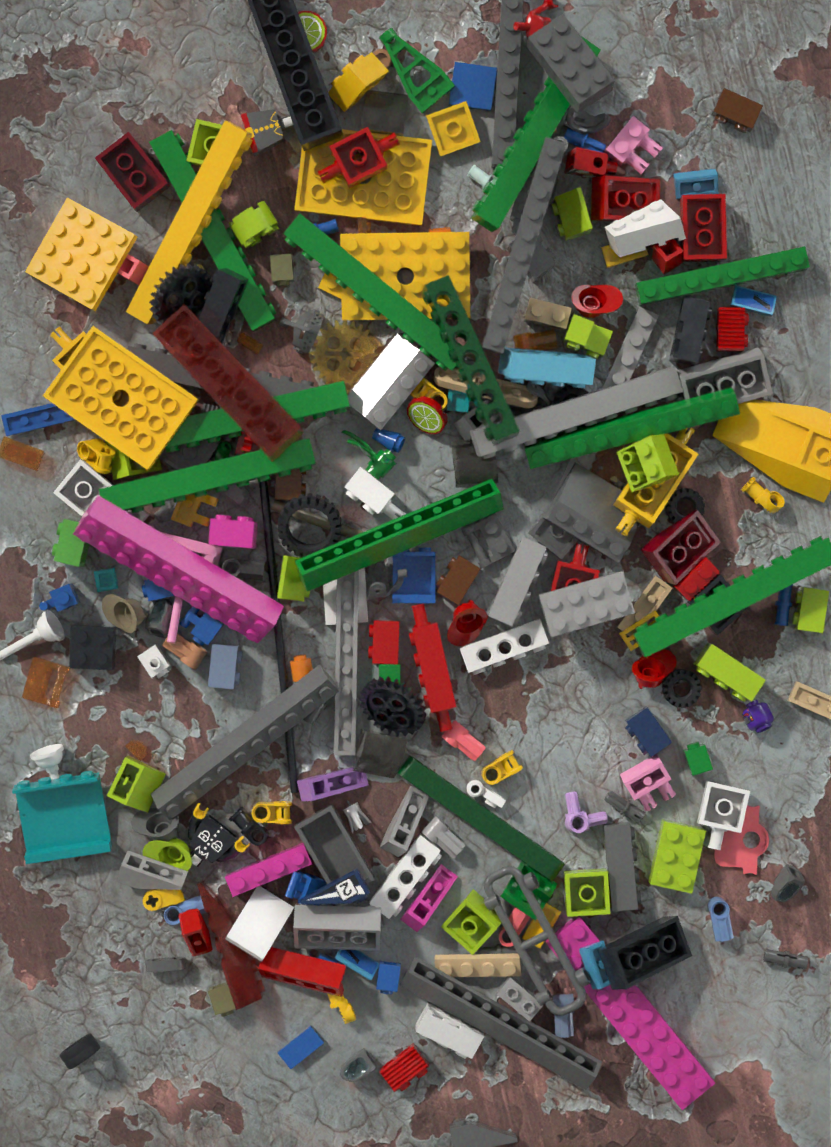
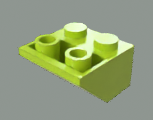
M664 434L651 435L617 452L631 492L662 483L679 475Z
M128 755L124 758L107 796L124 805L148 812L154 801L151 793L161 786L166 773Z

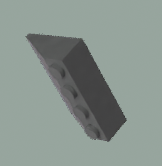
M576 462L542 517L617 563L621 561L630 546L639 526V522L636 521L628 536L621 534L625 526L620 533L616 531L615 528L619 525L625 513L613 506L622 491Z

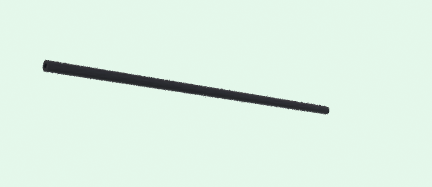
M265 481L259 483L270 595L271 599L280 603L279 598H277L278 580L268 482ZM280 614L274 626L280 693L282 694L288 689V678ZM292 727L285 732L290 792L298 793V776Z

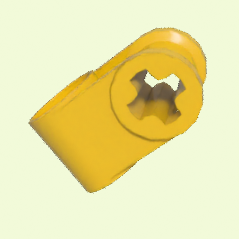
M425 378L410 393V396L413 398L426 396L434 399L437 396H441L444 399L442 411L447 408L448 399L446 395Z
M101 438L80 441L78 443L77 452L79 457L88 463L94 471L101 474L111 473L112 458L116 454L113 448L108 446Z
M513 749L499 756L495 761L482 769L481 776L486 783L490 785L497 784L523 769V766L519 765L515 759ZM489 769L497 771V777L494 780L486 778V772Z
M258 802L252 808V818L258 823L292 824L290 819V806H292V802ZM258 807H264L267 810V815L259 818L256 816L255 810ZM282 808H284V817H282Z
M152 889L144 894L143 906L149 911H155L166 906L185 901L182 889ZM150 895H152L153 898H158V900H156V905H152V903H147Z

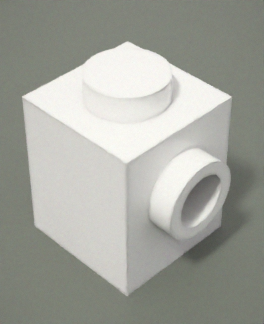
M158 644L137 656L151 678L157 676L159 679L169 672L167 668L171 664Z

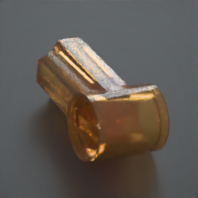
M554 329L537 333L527 332L513 336L515 348L548 350L558 347Z

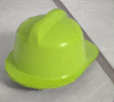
M174 838L168 842L154 840L148 842L143 848L142 853L145 857L188 871L192 866L191 848L181 839Z

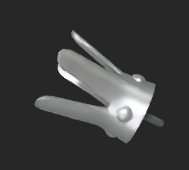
M347 800L349 807L343 811L348 817L352 833L353 828L357 831L358 828L363 827L361 820L366 825L372 823L361 811L358 802L351 805Z

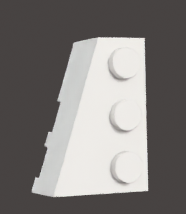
M662 200L652 202L649 206L634 211L630 215L616 220L605 227L610 248L619 257L646 250L645 246L652 244L666 245L665 241L679 238V241L686 239L681 218Z
M430 1002L426 1004L416 1023L417 1033L436 1041L437 1044L444 1048L454 1050L458 1056L464 1059L467 1057L473 1058L484 1038V1032Z

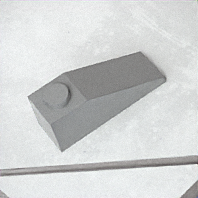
M413 786L409 787L387 828L380 848L397 857L407 852L429 795Z
M127 851L120 867L117 882L136 889L181 890L188 871Z

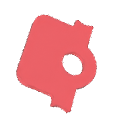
M747 805L741 833L729 830L724 832L721 850L714 849V860L718 865L722 867H741L743 874L753 873L757 875V858L766 851L769 845V835L766 829L759 824V805L754 807ZM747 832L758 834L759 843L756 847L748 848L744 845L743 837Z

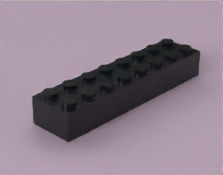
M247 0L303 150L306 151L343 137L344 134L294 0Z

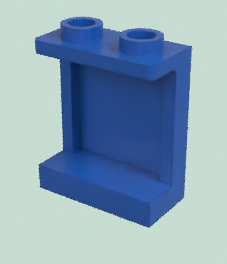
M418 547V552H410V549L394 555L393 585L398 580V570L407 569V577L403 578L402 586L393 593L392 603H435V552H431V547Z

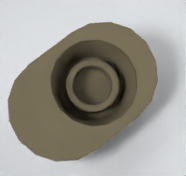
M108 594L103 598L102 610L107 620L127 633L135 632L137 626L148 616V613L143 610L141 604L136 599H123L114 594Z

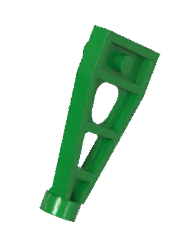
M393 28L388 29L379 37V40L389 53L408 97L422 114L455 87L454 83L440 67L397 36ZM402 50H407L415 58L406 68L402 66L397 58L398 53ZM416 66L424 67L431 74L430 79L420 87H416L410 77L411 70Z

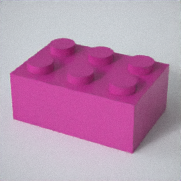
M216 515V519H210L208 545L256 548L258 523L253 522L254 518L238 516L236 521L232 520V516Z

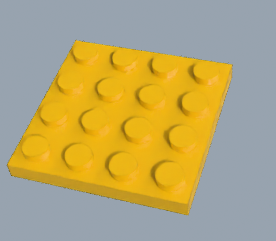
M67 198L25 272L96 311L138 236Z

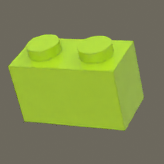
M801 587L800 591H797L795 603H798L797 612L793 613L792 624L795 625V629L823 633L829 591Z

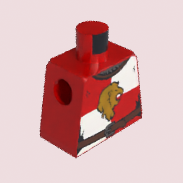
M576 147L567 152L564 173L590 178L605 176V173L615 175L618 164L617 162L608 161L607 153Z

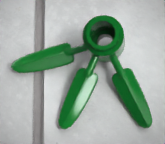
M347 430L342 431L343 434L354 439L347 440V443L359 448L371 459L367 463L368 467L365 470L375 479L384 478L397 464L394 461L396 456L388 449L385 452L381 449L376 454L361 438Z

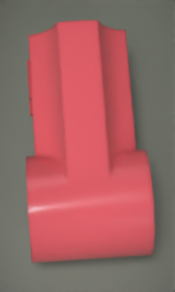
M454 720L451 724L453 729L445 731L441 737L454 748L460 749L471 760L476 761L486 747L470 735L465 727Z
M514 907L508 918L519 936L531 917ZM502 926L498 932L499 941L503 946L511 947L513 946L512 941H506L502 938V934L506 931Z

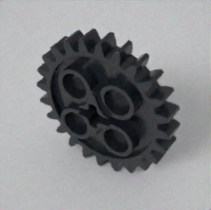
M190 263L186 267L180 264L179 270L172 267L171 274L166 271V278H159L161 284L154 285L157 291L151 293V296L154 297V299L149 301L153 306L150 308V311L154 313L152 317L167 329L172 328L176 330L179 327L183 330L185 324L190 327L191 321H196L198 313L203 310L205 304L204 297L212 287L213 283L210 281L211 277L207 272L196 264L192 266Z
M380 676L378 680L373 678L371 682H367L360 693L359 700L362 701L360 707L365 708L363 714H369L367 720H374L373 725L377 726L379 724L381 731L388 729V734L394 731L397 736L400 733L404 736H407L408 733L413 735L415 731H419L426 720L427 713L424 712L426 706L422 705L424 700L417 699L419 693L411 692L413 687L406 688V682L399 684L397 678L392 682L388 676L385 680Z

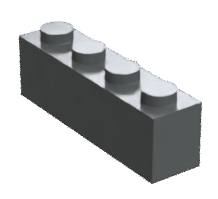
M629 822L603 824L612 912L638 910V904L641 903L640 891H636V882H639L638 869L634 870V861H637L636 848H632V840H635L634 827H630Z

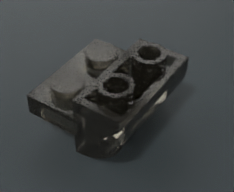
M472 440L451 442L456 488L475 486L489 479L499 483L496 456L484 459L483 456H477Z

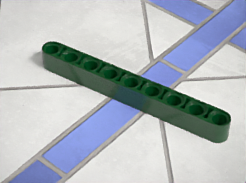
M409 755L397 772L404 779L549 880L554 881L564 867L565 863L411 755Z

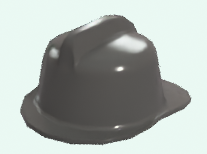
M150 808L148 812L142 810L137 812L132 818V828L139 834L150 836L153 840L166 842L178 838V815L169 820L158 809Z

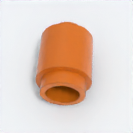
M306 654L293 656L294 660L290 661L292 678L295 683L313 670L311 658H306Z

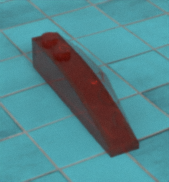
M200 881L197 884L205 912H209L208 923L212 933H216L215 946L217 951L223 954L221 966L235 1008L238 1010L262 999L263 992L266 991L262 979L258 980L256 972L259 970L256 960H252L249 953L225 939L233 927L234 921L206 883Z

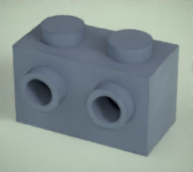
M212 644L208 687L235 689V685H239L240 672H237V665L242 663L243 651H239V646Z

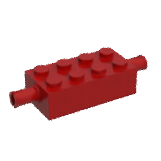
M423 603L411 606L416 625L412 627L413 632L409 633L411 646L416 645L417 653H414L416 667L421 666L422 674H418L421 688H426L427 695H423L426 709L430 708L431 713H436L439 731L443 732L453 729L448 710L455 708L456 703L437 622H428L425 604Z

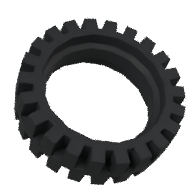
M308 493L307 496L301 494L298 498L293 497L281 510L278 519L279 539L282 540L283 546H287V550L290 553L294 551L295 556L301 554L303 557L334 545L339 541L342 521L338 509H335L333 502L330 504L329 499L326 497L322 499L321 495L316 494V497H314L312 493ZM303 508L319 510L328 517L330 522L329 535L323 541L316 544H306L298 541L289 530L291 516Z

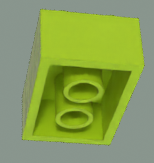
M710 643L705 645L693 663L697 666V672L707 678L711 675L715 678V684L725 690L729 687L733 690L731 694L743 702L746 699L752 702L766 681Z
M662 819L648 882L651 885L692 894L706 830L701 827Z

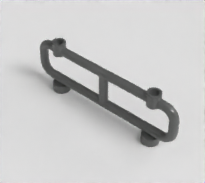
M514 866L502 867L487 876L484 882L487 898L484 899V903L488 910H495L539 991V993L535 994L539 1005L546 1004L550 1012L555 1015H567L584 1005L586 1001L584 986L591 983V978L584 967L577 971L574 970L532 892L539 888V882L534 873L530 872L523 875ZM508 874L515 877L543 929V932L524 942H521L501 905L499 896L492 888L493 882ZM547 939L551 943L578 994L577 1000L564 1007L556 1006L551 992L546 988L526 951Z

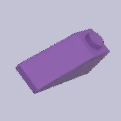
M363 764L297 781L301 801H314L368 786V780Z

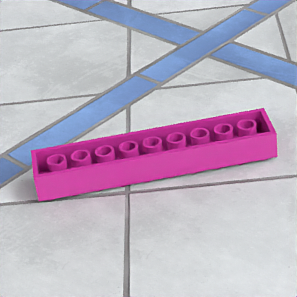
M100 496L95 498L83 514L73 533L81 541L94 546L100 552L116 559L118 563L126 565L137 574L148 578L157 586L165 588L174 596L182 598L193 607L204 611L213 619L219 620L230 629L236 630L246 636L247 639L259 643L276 625L284 607L282 604Z
M574 916L555 932L574 970L577 971L583 967L585 968L579 949L599 942L600 939L581 916ZM548 939L545 940V941H546V944L549 946V948H550V949L553 951V953L556 955V953H555V951H554V949H553L551 943L549 942V940H548ZM591 984L584 986L589 997L681 1110L685 1109L715 1084L710 1074L637 985L627 990H612L611 985L602 989H592Z

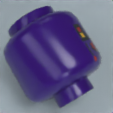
M754 700L746 704L747 709L743 711L742 716L749 730L761 733L772 727L771 723L774 721V717L767 703H759L758 700Z

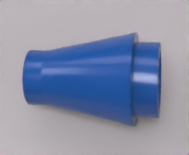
M376 428L372 436L373 440L379 442L392 453L394 451L399 453L405 442V437L402 436V433Z

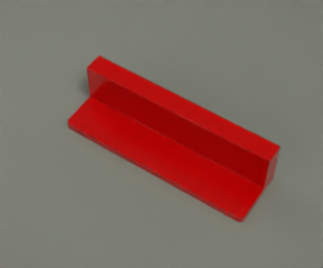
M270 947L258 967L262 978L342 997L344 992L342 979L346 966L343 964Z

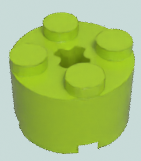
M265 201L257 203L259 206L257 209L252 207L246 209L233 218V222L228 223L241 245L245 246V248L257 245L262 241V236L271 235L279 230L278 222Z

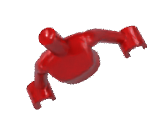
M544 0V4L527 14L526 22H515L513 29L516 31H526L528 38L551 22L550 18L539 16V14L547 9L557 8L559 5H555L553 0Z

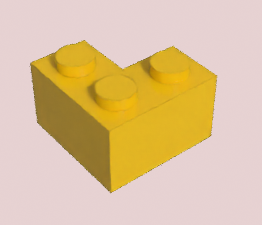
M372 52L365 57L361 55L353 64L350 62L341 70L343 72L342 76L339 75L331 82L333 87L328 91V94L345 112L355 106L367 91L378 85L389 70Z

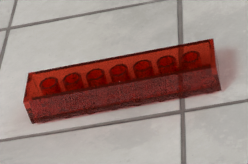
M185 304L152 333L164 349L271 462L304 433L299 424Z

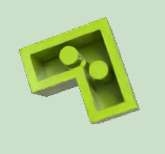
M574 314L563 343L567 344L566 348L574 351L582 349L587 351V356L598 359L599 356H604L613 331L597 326L593 321Z

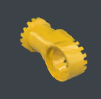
M754 477L742 487V492H746L755 500V504L760 503L766 511H770L769 513L772 512L774 514L778 512L785 504L784 498L780 493L764 489L755 481L756 478ZM770 499H772L773 501L775 500V503H777V506L774 505V504L771 502Z
M327 994L331 1003L329 1005L330 1008L339 1007L345 1024L356 1020L353 1007L348 1002V999L344 998V995L339 997Z

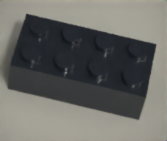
M678 916L662 917L598 949L612 990H627L692 956Z

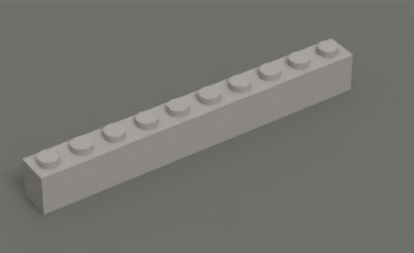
M669 367L515 416L514 419L520 430L519 434L493 446L492 441L487 440L484 434L485 426L471 430L470 434L477 456H483L484 459L496 456V451L504 449V452H509L517 449L516 445L524 443L525 446L537 442V438L543 436L545 439L556 437V432L562 430L565 433L577 430V425L585 424V426H590L598 423L597 419L605 417V420L617 417V413L625 411V414L637 411V406L645 404V407L658 404L657 400L665 398V401L677 398V393L683 392L676 367Z

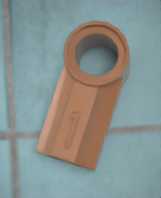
M178 633L175 644L168 643L166 638L162 645L194 670L198 668L208 653L194 642H189Z

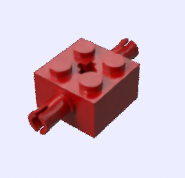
M366 127L330 145L329 148L335 161L326 168L317 171L321 181L324 184L326 181L341 175L344 177L348 187L351 188L387 170L388 167L383 158V153L400 145L398 138H396L397 136L393 132L391 135L377 141L374 140L369 128ZM355 154L364 155L361 162L358 160L354 161Z
M576 543L572 562L556 561L550 591L567 587L568 583H572L573 580L578 584L599 577L600 570L587 568V565H585L590 546L583 545L582 553H580L582 544Z

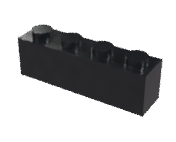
M228 268L218 269L214 273L212 287L204 297L205 304L203 310L198 313L196 318L197 325L189 335L188 340L190 342L188 348L209 359L218 357L249 280L248 278Z

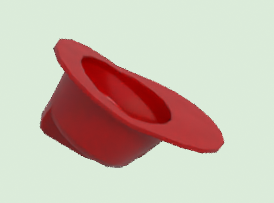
M581 285L575 288L571 296L572 303L577 308V311L587 318H596L603 313L614 312L623 303L622 292L612 285Z
M468 600L467 603L456 607L453 613V621L447 632L448 641L455 646H465L472 643L478 637L488 619L487 612L479 608L473 600Z
M662 649L648 657L642 656L632 665V672L635 675L639 688L658 687L664 678L674 670L677 660L675 655L666 649Z

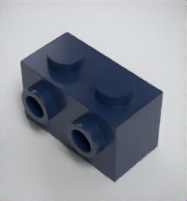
M647 706L625 720L627 723L625 729L631 737H637L640 742L637 746L643 755L648 753L652 757L672 743Z

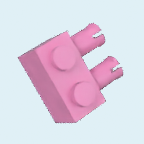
M633 116L607 147L605 153L614 162H617L620 167L623 163H627L642 175L650 164L635 153L636 147L639 148L641 146L653 158L660 153L663 147L648 136L650 129Z
M658 754L620 774L633 800L635 801L639 798L645 811L651 810L649 803L653 809L657 806V802L652 797L650 791L658 788L664 801L670 799L667 793L670 794L671 798L676 795L668 782L672 779Z

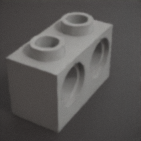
M513 976L506 977L496 989L497 995L529 1022L542 1008L537 1002L535 994Z

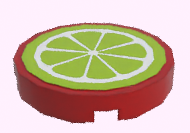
M300 11L298 14L311 49L315 53L326 42L327 27L324 20L318 14L312 11Z
M426 396L414 398L407 407L409 420L422 432L438 434L442 432L448 423V416L446 412L444 414L442 411L443 407L432 398Z

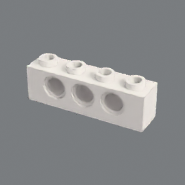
M537 619L460 648L468 673L473 672L476 675L486 671L485 667L493 664V667L505 664V659L510 657L517 660L525 657V652L532 649L534 653L546 649L545 645L549 644L541 620ZM527 634L530 636L531 642L528 646H521L519 644L521 635ZM502 642H508L511 645V650L506 654L499 651V645ZM482 649L490 651L491 657L489 660L482 661L479 659L478 655Z
M420 833L370 899L369 904L380 907L381 913L388 919L392 915L396 917L403 908L401 903L404 899L409 900L416 891L413 888L418 881L422 883L429 872L426 870L431 864L435 866L442 855L439 854L441 848ZM416 855H423L426 861L423 865L419 866L414 863L413 859ZM404 872H409L413 876V879L408 883L403 882L400 878ZM391 889H396L399 891L400 896L398 899L393 900L388 897V892Z

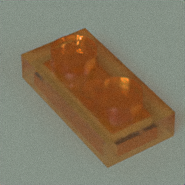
M4 436L0 445V458L38 471L45 451Z

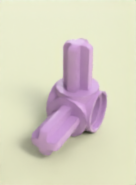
M573 791L565 794L568 813L565 814V826L568 831L582 833L589 831V827L607 823L606 812L586 814V812L580 811L577 792ZM578 817L581 824L579 828L574 829L572 821Z

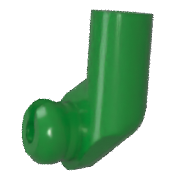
M229 442L219 443L215 453L216 461L229 457L232 449Z

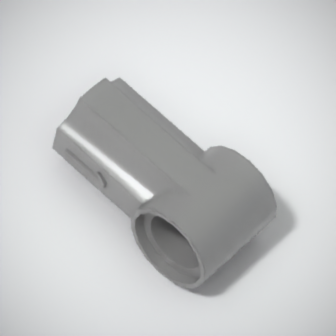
M435 816L421 832L431 842L437 843L454 859L465 847V844L449 830L450 828L439 817Z

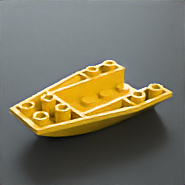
M753 399L738 404L739 415L718 420L712 435L714 438L784 488L822 503L825 502L831 491V413L816 407Z

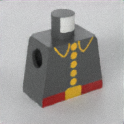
M275 110L241 114L245 130L253 134L250 146L254 157L283 143L285 139L282 131L294 128L290 116L278 119Z

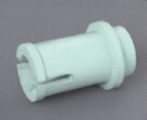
M475 164L467 175L482 185V189H484L489 181L492 182L493 180L492 174L488 175Z

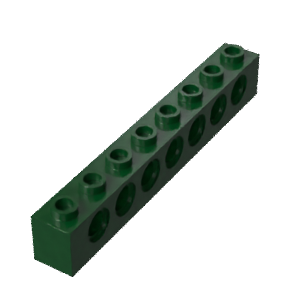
M449 275L425 284L422 292L423 300L432 309V320L435 324L438 323L441 329L439 332L441 340L444 344H448L450 349L448 351L452 363L456 362L459 369L457 370L458 377L467 386V397L470 402H474L477 408L475 409V414L479 422L482 421L486 428L484 429V434L487 440L492 441L494 446L516 437L520 430ZM444 299L448 302V305L442 307L437 303V300ZM452 318L457 322V325L450 326L446 323V320ZM463 338L466 344L460 346L456 344L455 339ZM471 357L475 364L467 365L464 362V358ZM476 376L481 377L483 384H475L472 378ZM489 396L492 399V403H483L481 397ZM493 415L498 416L501 419V423L494 424L490 417Z

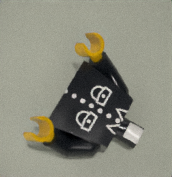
M200 803L197 804L188 828L189 845L195 849L191 855L192 863L195 866L199 867L205 858L211 863L214 861L221 863L230 860L239 853L244 852L251 845L250 843L244 845L242 843L244 836L239 838L207 813L209 808L201 811L199 809Z

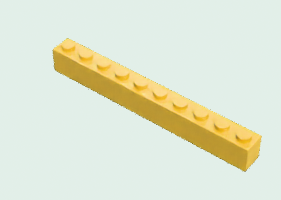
M224 121L126 310L128 314L147 325L157 323L156 319L152 317L154 313L150 311V308L153 306L149 303V301L154 299L151 293L157 291L154 285H160L159 278L165 279L166 271L171 274L172 267L179 270L180 264L186 266L191 261V252L194 246L197 247L202 239L201 233L204 227L207 228L212 220L210 215L214 208L216 209L222 201L220 196L223 190L230 186L232 181L230 177L233 171L237 170L241 165V156L244 151L249 149L253 134L230 121Z

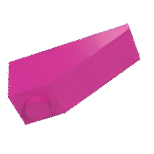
M440 864L400 920L418 932L425 926L458 876Z

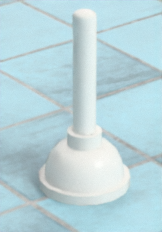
M50 610L44 611L38 619L37 628L33 630V633L1 650L0 660L36 640L62 641L65 638L64 629L55 614Z
M62 744L49 745L31 753L30 758L39 767L45 768L46 772L50 774L51 779H58V764L62 760L64 747Z

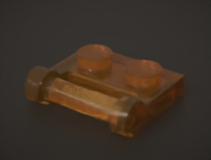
M33 657L21 698L59 708V698L66 673H69L70 670L69 666ZM54 669L58 671L51 698H46L45 695Z

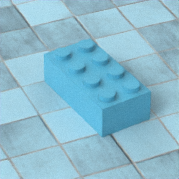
M505 347L503 355L500 354L498 373L504 375L505 379L515 383H523L525 379L526 381H531L532 384L544 385V381L554 386H565L566 383L573 387L585 388V385H593L596 359L578 353Z

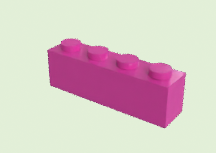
M301 843L228 873L225 879L234 897L312 865L313 859L304 843Z

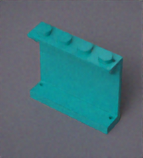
M85 771L78 776L65 774L61 775L58 779L44 777L39 779L38 782L31 783L29 780H24L14 785L12 794H16L26 847L24 856L26 864L111 852L112 840L99 772Z

